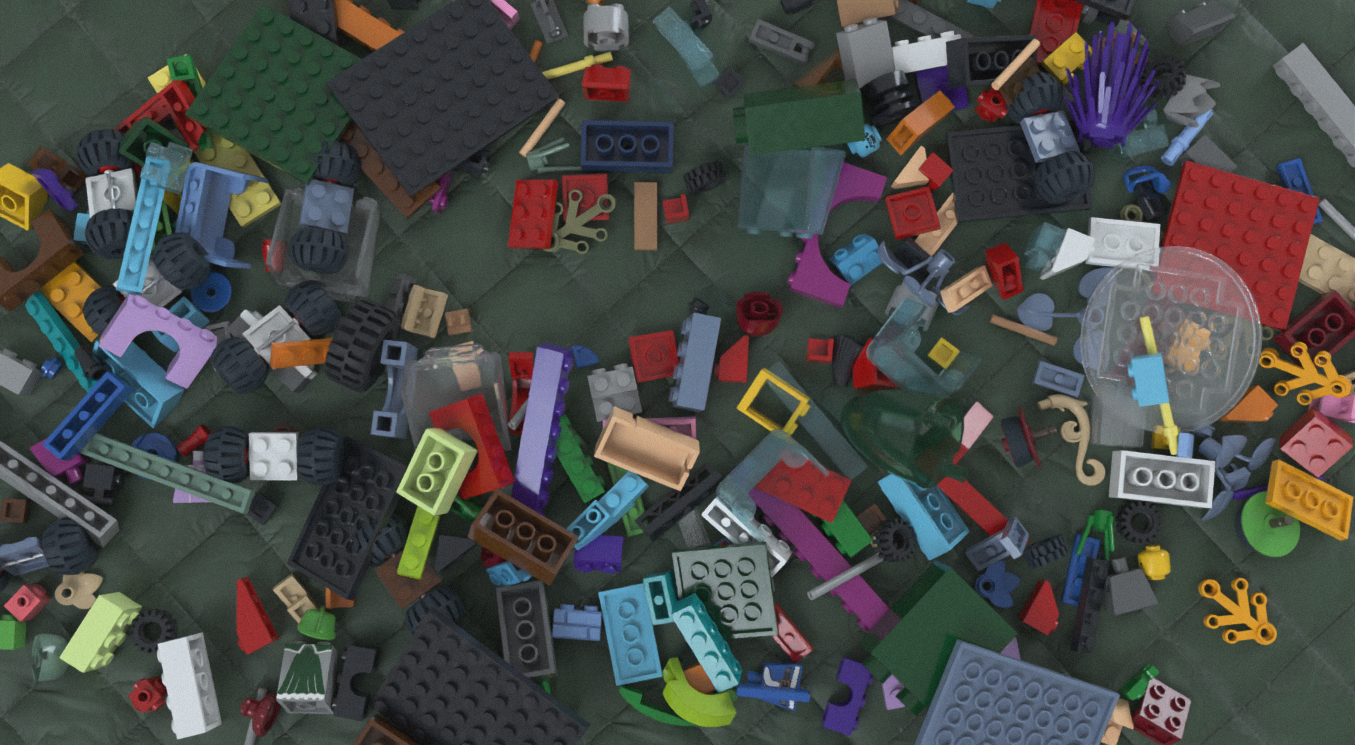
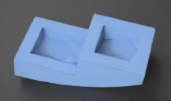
M1179 433L1178 454L1176 457L1192 459L1194 435Z

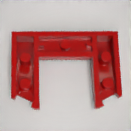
M173 80L113 129L126 134L135 122L145 116L160 125L172 116L192 151L199 149L198 141L202 133L207 131L205 127L185 115L195 98L186 81ZM135 163L134 168L139 177L142 178L144 167Z

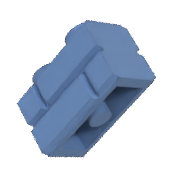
M560 604V608H555L552 638L600 641L602 611H597L598 606L584 605V609H574L573 604Z

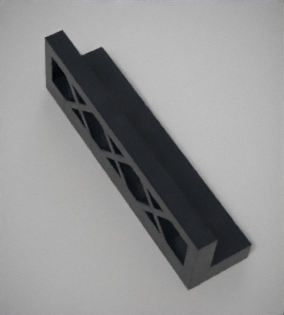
M707 463L686 479L681 491L673 489L635 519V523L653 543L725 485L723 477L717 470L713 471ZM708 472L709 476L699 483V477ZM685 488L692 489L681 498V492ZM666 503H674L671 507H669L666 511L663 512V506ZM649 517H657L647 526L643 524Z

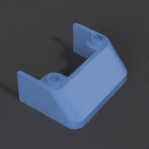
M198 162L190 164L186 172L175 233L183 232L197 240L208 253V256H204L207 262L225 267L251 269L252 264L234 259V243L230 239L224 238L223 233L231 193H244L248 187L249 180L268 183V178Z

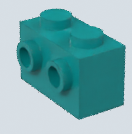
M674 570L652 573L643 578L644 591L647 596L652 624L675 622L671 612L675 602L679 601Z

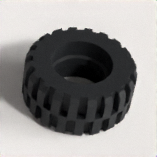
M361 299L355 302L340 321V325L330 342L329 351L325 358L326 362L324 363L325 374L328 379L358 393L370 390L386 367V365L380 363L383 340H398L397 337L400 333L399 327L401 325V318L398 313L369 299Z

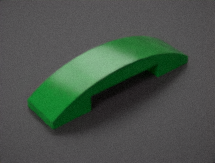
M191 55L166 59L171 80L186 81L196 99L203 88ZM207 129L206 133H202L198 141L199 149L213 147V135L209 129Z
M625 684L620 685L619 693L623 698L646 716L672 725L697 726L686 721L676 712L642 701V690Z

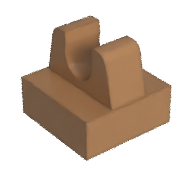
M468 309L445 312L449 336L472 332Z

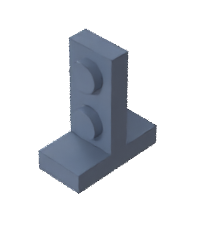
M1015 516L1007 521L1004 529L967 548L965 554L976 569L980 571L1009 555L1013 559L1020 557L1023 554L1029 533Z

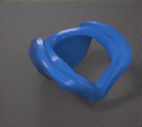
M1148 165L1131 168L1123 174V180L1129 193H1133L1137 182L1150 179L1154 189L1161 194L1168 192L1172 186L1164 174ZM1148 171L1150 173L1149 175L1133 179L1131 182L1128 177L1139 172Z

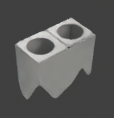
M1186 74V84L1182 85L1183 89L1181 91L1176 90L1177 95H1171L1163 111L1170 123L1198 128L1199 124L1193 118L1205 114L1216 105V102L1206 93V89L1220 87V84L1209 79Z

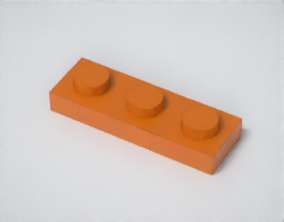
M333 338L272 343L270 366L276 369L323 364L326 362V354L329 351V345Z

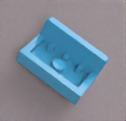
M865 233L856 236L849 245L838 249L834 256L829 259L831 264L837 267L844 281L851 285L883 263L878 256L879 246L873 237Z
M509 561L486 569L491 582L498 587L520 583L522 580L524 582L533 576Z

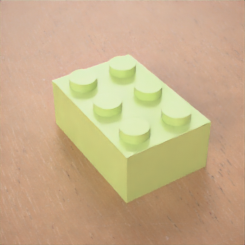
M441 428L426 429L396 493L434 516L448 513L478 450Z
M120 592L99 595L59 658L82 673L108 666L114 658V650L125 641L127 637L126 632L129 626L134 625L131 622L133 619L138 618L137 615L142 606Z

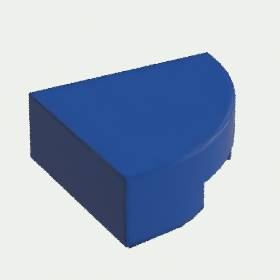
M579 345L572 346L577 369L599 364V360L593 351Z

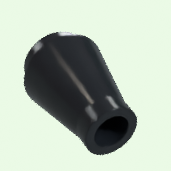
M82 346L74 352L86 378H90L92 381L99 380L108 372L107 364L91 352L87 346Z

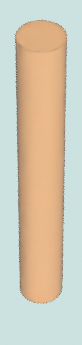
M1033 39L991 84L993 89L999 90L1040 46V42L1037 39Z
M558 98L519 151L523 157L526 158V153L532 151L566 103Z

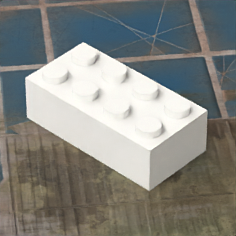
M1123 450L1113 451L1109 497L1196 508H1212L1215 461Z
M203 632L159 643L157 658L162 663V682L167 688V706L172 712L173 720L171 726L177 739L205 733L221 725L222 721Z

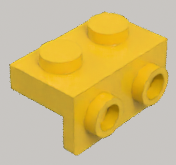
M1076 32L1041 63L1059 84L1063 83L1066 85L1069 82L1065 67L1070 70L1072 78H1074L1073 72L1079 68L1082 71L1084 69L1085 41ZM1088 45V50H1089V52H1090V57H1091V55H1092V48Z

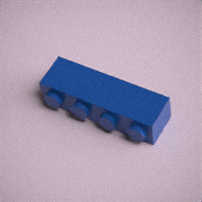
M106 372L42 445L59 460L72 461L135 388L118 374Z

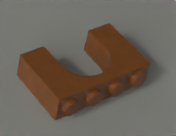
M50 209L31 222L40 238L41 245L37 257L28 267L15 272L11 263L0 256V305L9 311H12L84 254L78 242L73 240L74 236L65 220Z

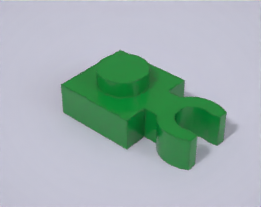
M1147 663L1137 675L1134 674L1118 691L1132 701L1139 699L1145 694V688L1149 685L1148 682L1155 678L1159 671L1153 665Z

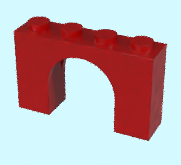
M483 393L429 412L434 428H441L444 431L454 428L462 429L476 443L479 455L478 464L475 469L467 472L458 493L461 499L494 491L515 482Z

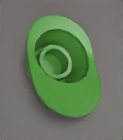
M321 605L319 609H307L300 623H298L297 629L301 633L313 638L332 640L335 638L336 618L333 614L326 612L325 606Z

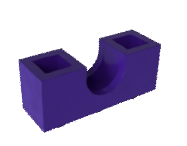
M842 655L835 678L849 686L850 694L847 700L842 703L827 701L821 720L823 727L849 736L852 730L856 731L859 723V717H857L859 707H864L867 697L864 692L866 686H870L874 676L861 664L862 662Z

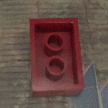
M1336 290L1319 296L1287 324L1286 330H1280L1272 338L1288 357L1300 367L1303 366L1299 358L1292 356L1291 348L1296 342L1306 344L1308 348L1307 353L1317 369L1319 366L1315 364L1314 359L1318 352L1326 351L1332 356L1355 336V311ZM1296 347V348H1295V350H1296L1297 352H1299V353L1303 352V350H1302L1301 348H1299V347ZM1319 357L1323 362L1327 360L1325 357Z

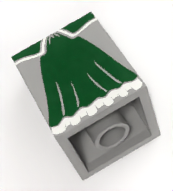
M295 641L293 644H285L276 700L287 713L334 714L332 701L336 694L338 652L331 643L320 641L317 644H308L303 641Z

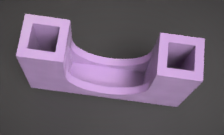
M129 293L102 333L98 347L121 357L138 334L151 330L167 333L177 341L180 350L169 364L165 379L187 389L216 347L218 337L207 329H201L193 325L185 318H179L171 314L166 308L158 307L148 302L142 296Z

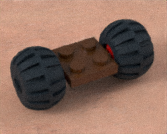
M393 512L387 527L385 526L380 531L381 534L375 539V541L379 540L378 543H373L372 552L374 556L369 566L374 567L384 563L374 571L402 610L419 599L405 614L406 624L412 635H414L432 607L452 622H458L464 615V606L460 596L454 590L446 586H440L429 594L426 593L442 582L428 561L421 580L397 574L403 554L401 550L405 548L410 528L405 519ZM377 519L371 520V524H365L354 534L353 537L358 538L362 546L359 548V553H364L377 525ZM353 539L354 547H355V549H356L357 543H356V541Z

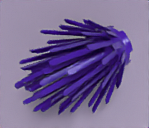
M1114 21L1110 22L1108 36L1106 35L1103 48V57V32L1101 30L1099 31L1098 48L1097 35L1093 36L1092 58H1090L1088 43L1085 42V61L1083 66L1086 87V110L1078 76L1074 75V78H1072L1070 70L1065 67L1075 104L1067 100L1065 95H1063V100L1079 130L1078 141L1080 143H1083L1084 139L1091 141L1090 146L1114 148V144L1121 143V147L1126 146L1127 136L1158 104L1153 103L1148 109L1147 107L1143 108L1161 80L1156 81L1154 86H1151L1146 94L1144 93L1156 70L1150 72L1143 87H1138L1150 49L1147 50V40L1143 44L1138 63L1134 65L1142 30L1140 28L1137 31L1134 46L1130 52L1132 42L1131 22L1128 23L1126 36L1121 33L1116 34L1114 50L1112 42L1115 24Z

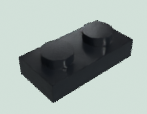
M910 237L894 253L908 269L930 257ZM928 264L913 271L922 282L930 275L927 270Z

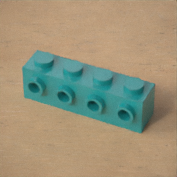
M696 593L675 602L671 616L717 692L720 693L738 685L742 674L741 665L731 653L729 645L722 638L715 622L708 615L704 604L699 600Z

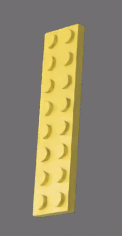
M168 65L148 77L157 93L172 82ZM197 70L203 88L206 83ZM212 132L213 147L194 151L199 161L203 164L266 178L248 151ZM249 180L248 187L244 193H231L229 202L230 210L243 228L282 205L269 182L264 183Z

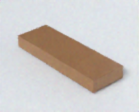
M634 182L635 251H657V182Z

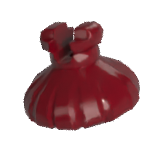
M269 693L260 701L249 697L247 700H243L240 706V710H242L241 715L252 719L253 732L259 737H264L277 719L281 705L276 700L277 693Z

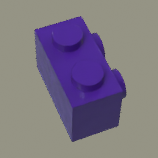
M599 535L580 550L575 548L574 569H578L581 572L597 570L607 574L621 572L623 537Z

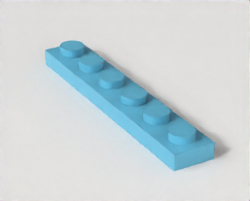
M146 157L116 287L118 291L142 295L171 165L169 161Z

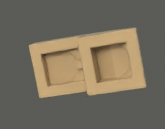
M293 573L273 587V591L287 605V611L298 623H300L307 609H319L309 592Z

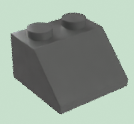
M1216 1L1209 4L1202 2L1192 8L1193 10L1189 12L1182 10L1172 15L1173 19L1166 27L1176 49H1179L1218 33L1236 16L1232 11Z

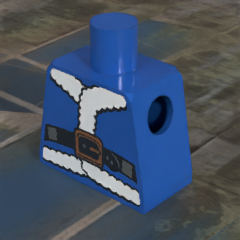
M765 662L762 664L761 673L747 672L746 684L799 688L802 665L798 662ZM759 698L796 711L797 701Z

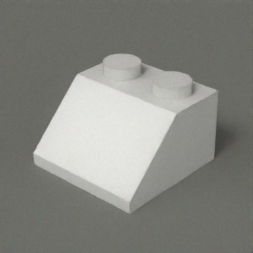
M1070 228L1057 235L1039 278L1042 280L1047 279L1080 263L1082 264L1086 259L1089 260L1094 252L1095 247L1092 244L1095 238Z

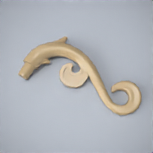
M1065 394L1047 396V399L1037 402L1040 411L1047 408H1058L1064 412V408H1067L1074 413L1079 422L1078 432L1073 430L1077 426V423L1074 421L1064 422L1060 427V434L1065 441L1071 443L1079 441L1076 458V475L1078 480L1088 486L1099 484L1105 477V467L1100 461L1087 459L1086 464H1091L1094 467V474L1091 476H1086L1082 469L1090 440L1089 417L1083 408L1088 403Z

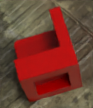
M934 152L927 156V159L919 167V171L930 180L925 187L930 186L931 192L940 187L953 171Z
M685 193L680 194V198L663 201L667 225L689 221Z
M809 338L806 362L822 364L832 362L834 339L821 340Z

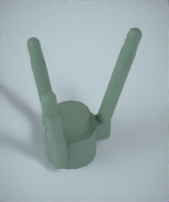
M564 137L526 153L531 171L537 169L538 174L543 172L582 171L581 166L545 167L548 164L547 155L570 146L569 143L556 146L565 141Z

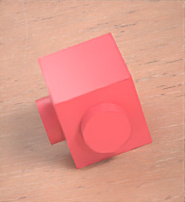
M35 583L26 584L13 595L4 607L20 622L32 620L51 598L46 594L47 591L43 586Z

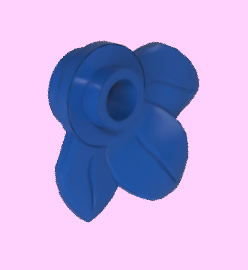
M997 561L988 566L985 573L976 579L974 587L978 595L989 598L995 606L1005 608L1014 605L1009 592L1019 585L1021 579L1012 573L1005 572L1004 561ZM985 581L989 583L987 590L982 588V584Z

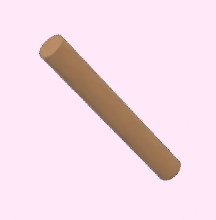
M992 314L989 320L990 323L1055 346L1058 339L1050 334Z

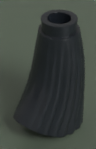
M834 335L832 352L834 386L848 387L853 365L864 346L854 336Z

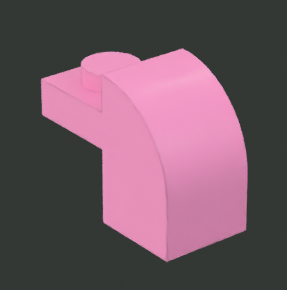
M1326 395L1313 399L1309 404L1308 410L1315 407L1331 421L1355 423V395H1349L1344 398Z

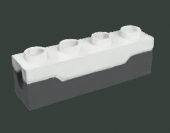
M245 309L227 330L234 337L243 338L247 342L242 333L264 316L256 310L252 312ZM261 357L268 369L295 393H300L318 374L313 369L315 367L314 364L276 368L273 370Z

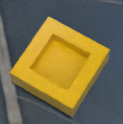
M941 337L927 357L946 370L960 351Z

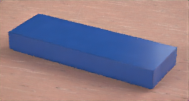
M1301 158L1276 165L1283 188L1314 196ZM1318 207L1313 225L1323 222Z
M1075 534L1060 602L1078 606L1086 557L1097 558L1100 544L1099 539L1087 537L1081 554L1077 555L1076 550L1082 537L1079 534Z
M739 683L736 687L737 696L801 702H809L810 693L807 689Z

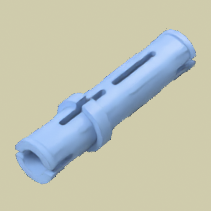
M1211 109L1205 114L1193 118L1199 124L1198 128L1185 126L1182 132L1172 139L1170 147L1161 156L1163 163L1173 166L1179 156L1189 149L1191 141L1213 116Z

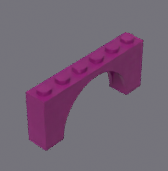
M835 159L833 166L828 165L824 178L828 179L826 186L820 187L817 199L820 200L818 208L813 207L809 219L813 221L811 229L806 228L802 241L806 243L803 250H798L795 263H798L796 272L791 271L787 284L791 285L789 291L841 309L851 284L834 275L824 263L818 246L820 225L833 209L842 204L853 201H868L877 204L887 177Z

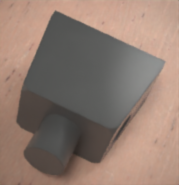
M1125 557L1111 560L1114 573L1107 574L1104 586L1108 614L1119 615L1158 604L1141 568H1128Z

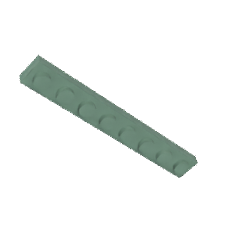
M98 433L81 450V454L243 514H248L255 494L254 490L213 478L205 472Z

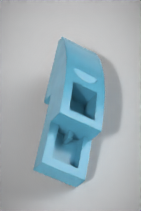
M628 471L599 501L595 500L566 528V530L579 537L575 545L576 550H580L605 532L635 505L634 501L649 487L639 474Z

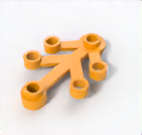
M1296 342L1291 348L1292 356L1299 358L1303 367L1280 359L1279 353L1273 348L1263 349L1258 356V362L1264 368L1276 367L1299 376L1287 381H1278L1274 386V392L1279 396H1285L1289 390L1316 383L1322 385V387L1311 391L1308 389L1301 390L1297 396V401L1302 405H1309L1313 399L1326 395L1344 398L1351 392V382L1347 377L1338 375L1331 362L1330 353L1320 351L1314 359L1317 366L1323 367L1327 375L1326 377L1319 374L1307 353L1308 348L1303 342ZM1299 347L1303 350V352L1299 353L1295 350V348ZM1319 357H1325L1327 361L1323 362ZM1263 358H1269L1271 362H1267ZM1339 385L1342 390H1338L1334 386ZM1278 386H1284L1286 390H1281ZM1301 395H1307L1309 400L1303 399Z
M1234 578L1231 582L1232 589L1237 593L1238 605L1220 592V585L1217 581L1204 579L1199 583L1198 590L1203 597L1213 598L1233 614L1223 616L1207 614L1203 619L1206 627L1216 629L1223 625L1244 623L1251 628L1250 630L1238 632L1233 629H1225L1222 633V638L1225 642L1234 644L1240 640L1254 639L1259 644L1268 645L1276 639L1277 631L1267 619V597L1263 593L1255 592L1251 594L1250 602L1256 606L1257 621L1250 616L1247 580L1244 578ZM1238 581H1241L1243 584L1241 589L1237 587ZM1206 584H1209L1210 591L1206 593L1204 587ZM1257 596L1261 597V602L1259 604L1256 603ZM1211 617L1215 619V623L1212 626L1209 624ZM1262 629L1266 630L1264 637L1260 634ZM1230 632L1233 633L1232 640L1228 639V634Z

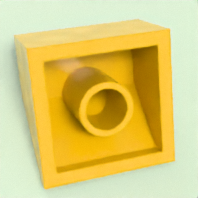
M8 163L0 168V217L29 231L33 227L31 222L39 217L46 205L48 193L33 175Z

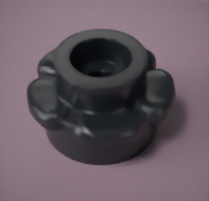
M694 297L692 302H688V305L691 306L690 312L708 315L707 311L710 306L702 300Z

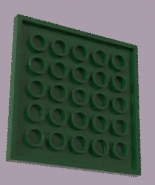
M263 4L188 108L185 115L309 186L316 175L318 165H320L323 157H320L319 164L317 165L312 155L321 152V143L328 141L327 150H329L332 141H339L352 122V119L326 86V82L362 59Z

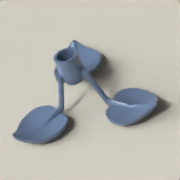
M884 240L878 247V256L895 273L899 274L901 272L903 275H908L927 264L929 265L927 270L930 275L921 285L910 276H905L903 279L906 287L914 295L919 296V299L929 307L935 304V298L925 289V286L933 277L937 278L940 275L936 286H933L931 289L937 295V301L946 309L940 293L941 289L939 288L949 272L948 269L955 263L954 258L948 252L941 249L934 258L930 256L927 260L908 269L888 249ZM964 305L957 311L950 313L956 316L960 315L963 312H965L969 308V306Z
M1098 268L1086 273L1081 278L1078 290L1080 295L1087 298L1086 303L1089 307L1082 308L1078 313H1053V300L1046 294L1037 293L1027 297L1017 307L1020 321L1025 326L1042 332L1052 327V317L1078 318L1082 325L1089 327L1084 332L1085 336L1076 339L1073 346L1074 357L1081 365L1104 372L1109 359L1108 339L1100 330H1094L1091 333L1090 331L1095 329V325L1100 324L1103 320V311L1099 307L1110 304L1115 297L1116 269Z
M1242 435L1223 436L1222 445L1211 437L1206 438L1201 443L1198 451L1207 457L1208 461H1215V473L1225 487L1224 491L1220 492L1213 501L1212 508H1209L1206 515L1200 518L1202 521L1211 519L1223 512L1234 496V491L1231 490L1230 485L1218 468L1228 465L1234 456L1250 462L1247 466V469L1250 471L1259 468L1271 454L1276 441L1274 438L1263 441L1250 457L1239 454L1247 442V438Z

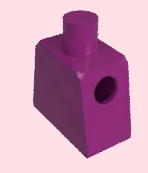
M46 439L30 447L31 452L41 465L54 478L66 476L71 485L78 484L84 480L79 468L89 463L90 458L81 454V451L72 461L59 460L42 445Z

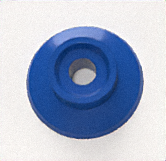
M211 271L203 284L190 289L191 300L202 311L216 312L225 307L229 302L231 285L224 275ZM215 289V294L211 296L210 292Z

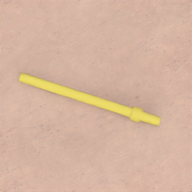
M611 52L594 57L589 55L584 57V60L542 73L549 80L585 69V67H591L594 64L606 63L613 59Z
M1149 316L1140 317L1147 353H1158ZM1159 404L1164 427H1162L1164 437H1167L1171 455L1178 454V428L1173 422L1170 404Z

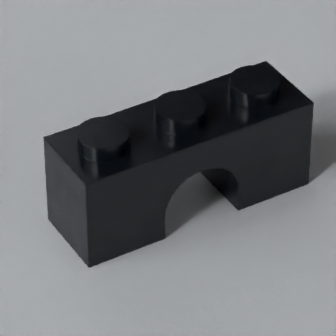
M353 642L347 648H344L342 653L343 671H340L337 677V685H340L338 695L335 694L332 701L333 716L362 721L367 717L371 694L361 692L356 687L355 679L360 672L371 674L376 671L381 647Z

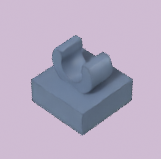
M1233 463L1229 467L1231 473L1225 472L1223 468L1220 469L1232 491L1245 487L1251 474L1246 467L1238 469ZM1223 483L1221 484V487H1220V488L1222 489V491H1224V488H1225L1224 485H1223Z

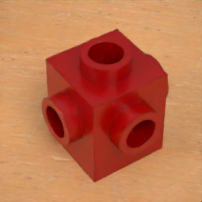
M993 87L989 91L984 89L976 100L979 102V105L974 112L991 124L998 117L1002 119L1008 112L1005 108L1007 103L1001 92L993 89Z
M154 676L148 679L145 677L140 679L133 685L135 690L128 695L132 700L133 707L138 711L146 713L151 710L155 712L166 703L165 699L168 696V692L162 679Z

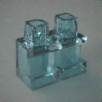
M1046 222L1036 227L1032 232L1024 253L1029 256L1025 267L1034 271H1040V268H1045L1047 262L1056 257V251L1052 247L1063 240L1066 230Z

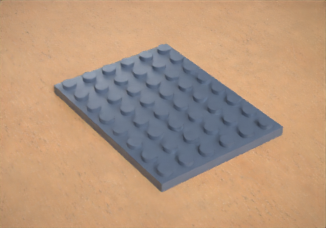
M957 639L914 745H1100L1120 695L1115 691Z

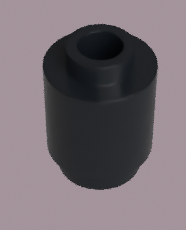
M780 0V3L786 15L790 13L794 15L811 7L813 0Z

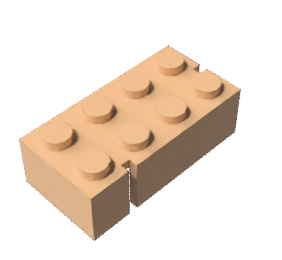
M613 406L595 445L594 457L681 491L689 475V469H692L700 453L699 441L639 416L633 419L632 413Z

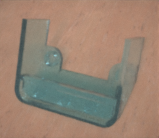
M904 298L868 345L866 355L868 360L909 398L921 405H925L959 391L982 360L960 351L946 370L943 369L938 376L914 353L921 342V335L914 325L928 307L925 304Z
M780 429L770 432L720 482L716 489L718 499L761 543L766 539L748 522L756 512V504L748 493L767 473L782 460L791 468H800L808 461L825 478L830 474L801 444Z

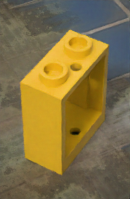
M763 368L737 406V409L781 439H784L786 435L791 437L798 427L795 422L799 415L805 416L811 407L807 404L811 398L766 368ZM767 380H770L801 401L784 428L751 407Z

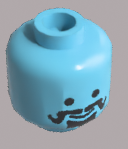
M864 124L865 141L847 143L852 154L858 153L860 157H866L880 148L882 138L874 125Z

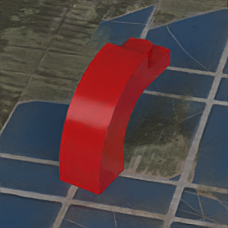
M533 352L509 353L508 359L512 377V406L509 420L513 418L529 397L534 368ZM525 418L515 430L511 429L512 435H522Z

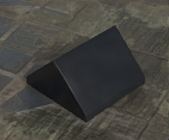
M455 534L440 535L435 570L437 572L446 570L478 546L479 543L468 538V536Z

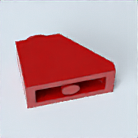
M1006 242L986 250L987 269L1001 299L1005 300L1023 292L1018 255Z
M744 335L719 358V363H715L714 376H718V382L746 383L749 336Z
M1039 579L1017 619L1041 634L1048 636L1058 625L1057 618L1059 613L1050 582Z

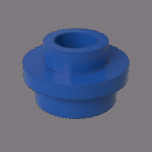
M54 357L52 360L48 358L41 367L44 378L54 379L63 366V363L59 362V358Z

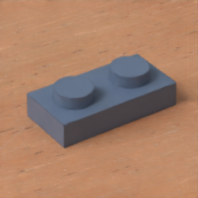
M1039 361L1032 384L1076 398L1079 396L1085 375Z

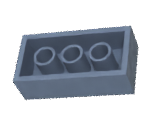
M693 313L686 320H683L681 334H684V339L682 343H679L677 356L680 357L678 365H675L673 371V379H676V383L669 393V401L672 402L671 407L694 412L705 410L721 318Z

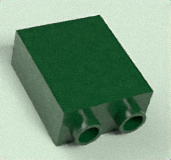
M853 79L744 94V107L733 108L736 144L749 142L750 156L865 141L861 91Z
M935 560L860 640L859 644L870 654L861 664L882 684L892 675L903 686L895 697L917 717L924 708L929 710L957 639L1001 653L1018 633L951 567Z

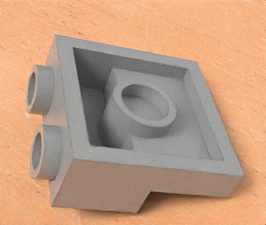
M628 364L614 366L615 370L606 372L605 368L592 370V375L587 376L597 422L607 420L613 406L630 412L633 415L642 413L633 367H628Z

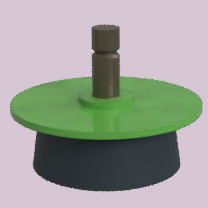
M1267 491L1256 493L1237 511L1235 530L1238 538L1248 549L1265 556L1281 557L1290 553L1297 545L1300 537L1299 520L1266 504Z

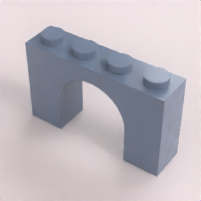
M383 340L380 363L386 365L388 369V391L382 411H374L372 435L406 439L418 348L408 342Z

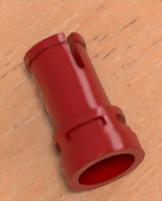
M200 424L192 432V435L177 445V449L183 456L188 457L200 445L206 443L209 434L212 432L207 426Z

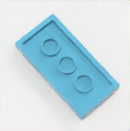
M644 583L598 592L616 686L662 677L663 674L653 624L649 614L647 596L644 591Z

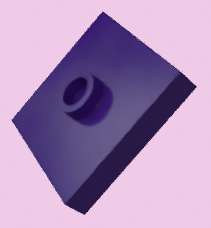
M947 66L915 72L914 77L921 104L940 90L954 105L955 108L951 112L969 107L965 88L949 89Z

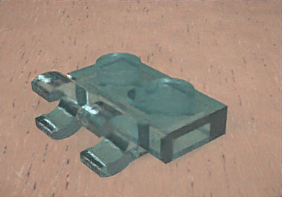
M1155 109L1151 110L1142 120L1145 129L1138 131L1134 129L1127 136L1126 146L1121 147V143H1119L1123 158L1170 146L1164 124L1157 126V113Z
M150 142L146 156L153 159H163L162 167L160 169L150 164H144L140 177L147 180H157L156 187L181 194L193 149L171 142L168 143L167 148Z

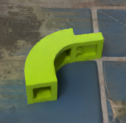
M678 657L669 659L663 670V677L667 683L663 695L669 706L680 717L699 726L720 727L730 725L736 715V711L729 693L706 695L696 691L687 682Z

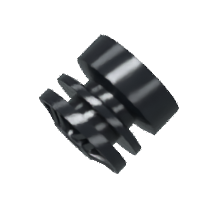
M903 70L881 75L860 88L864 104L867 106L875 105L868 112L869 116L874 117L872 123L875 127L899 122L919 107L915 100L911 101L914 98L912 92L902 93L910 86Z

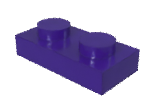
M38 168L31 173L61 209L72 211L78 206L73 200L75 198L73 193L59 184L58 181L60 179L52 170Z

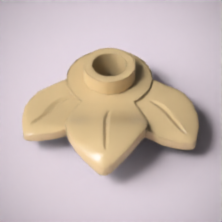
M85 572L78 575H63V583L56 588L55 598L62 605L73 604L79 609H89L96 601L93 593L100 587L103 577L96 574H85ZM66 589H70L72 592L68 598L63 596V592Z

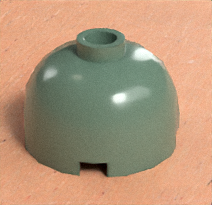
M38 634L35 636L32 647V657L35 656V664H32L35 682L56 680L68 670L69 664L59 658L68 645V642L63 637L56 634Z

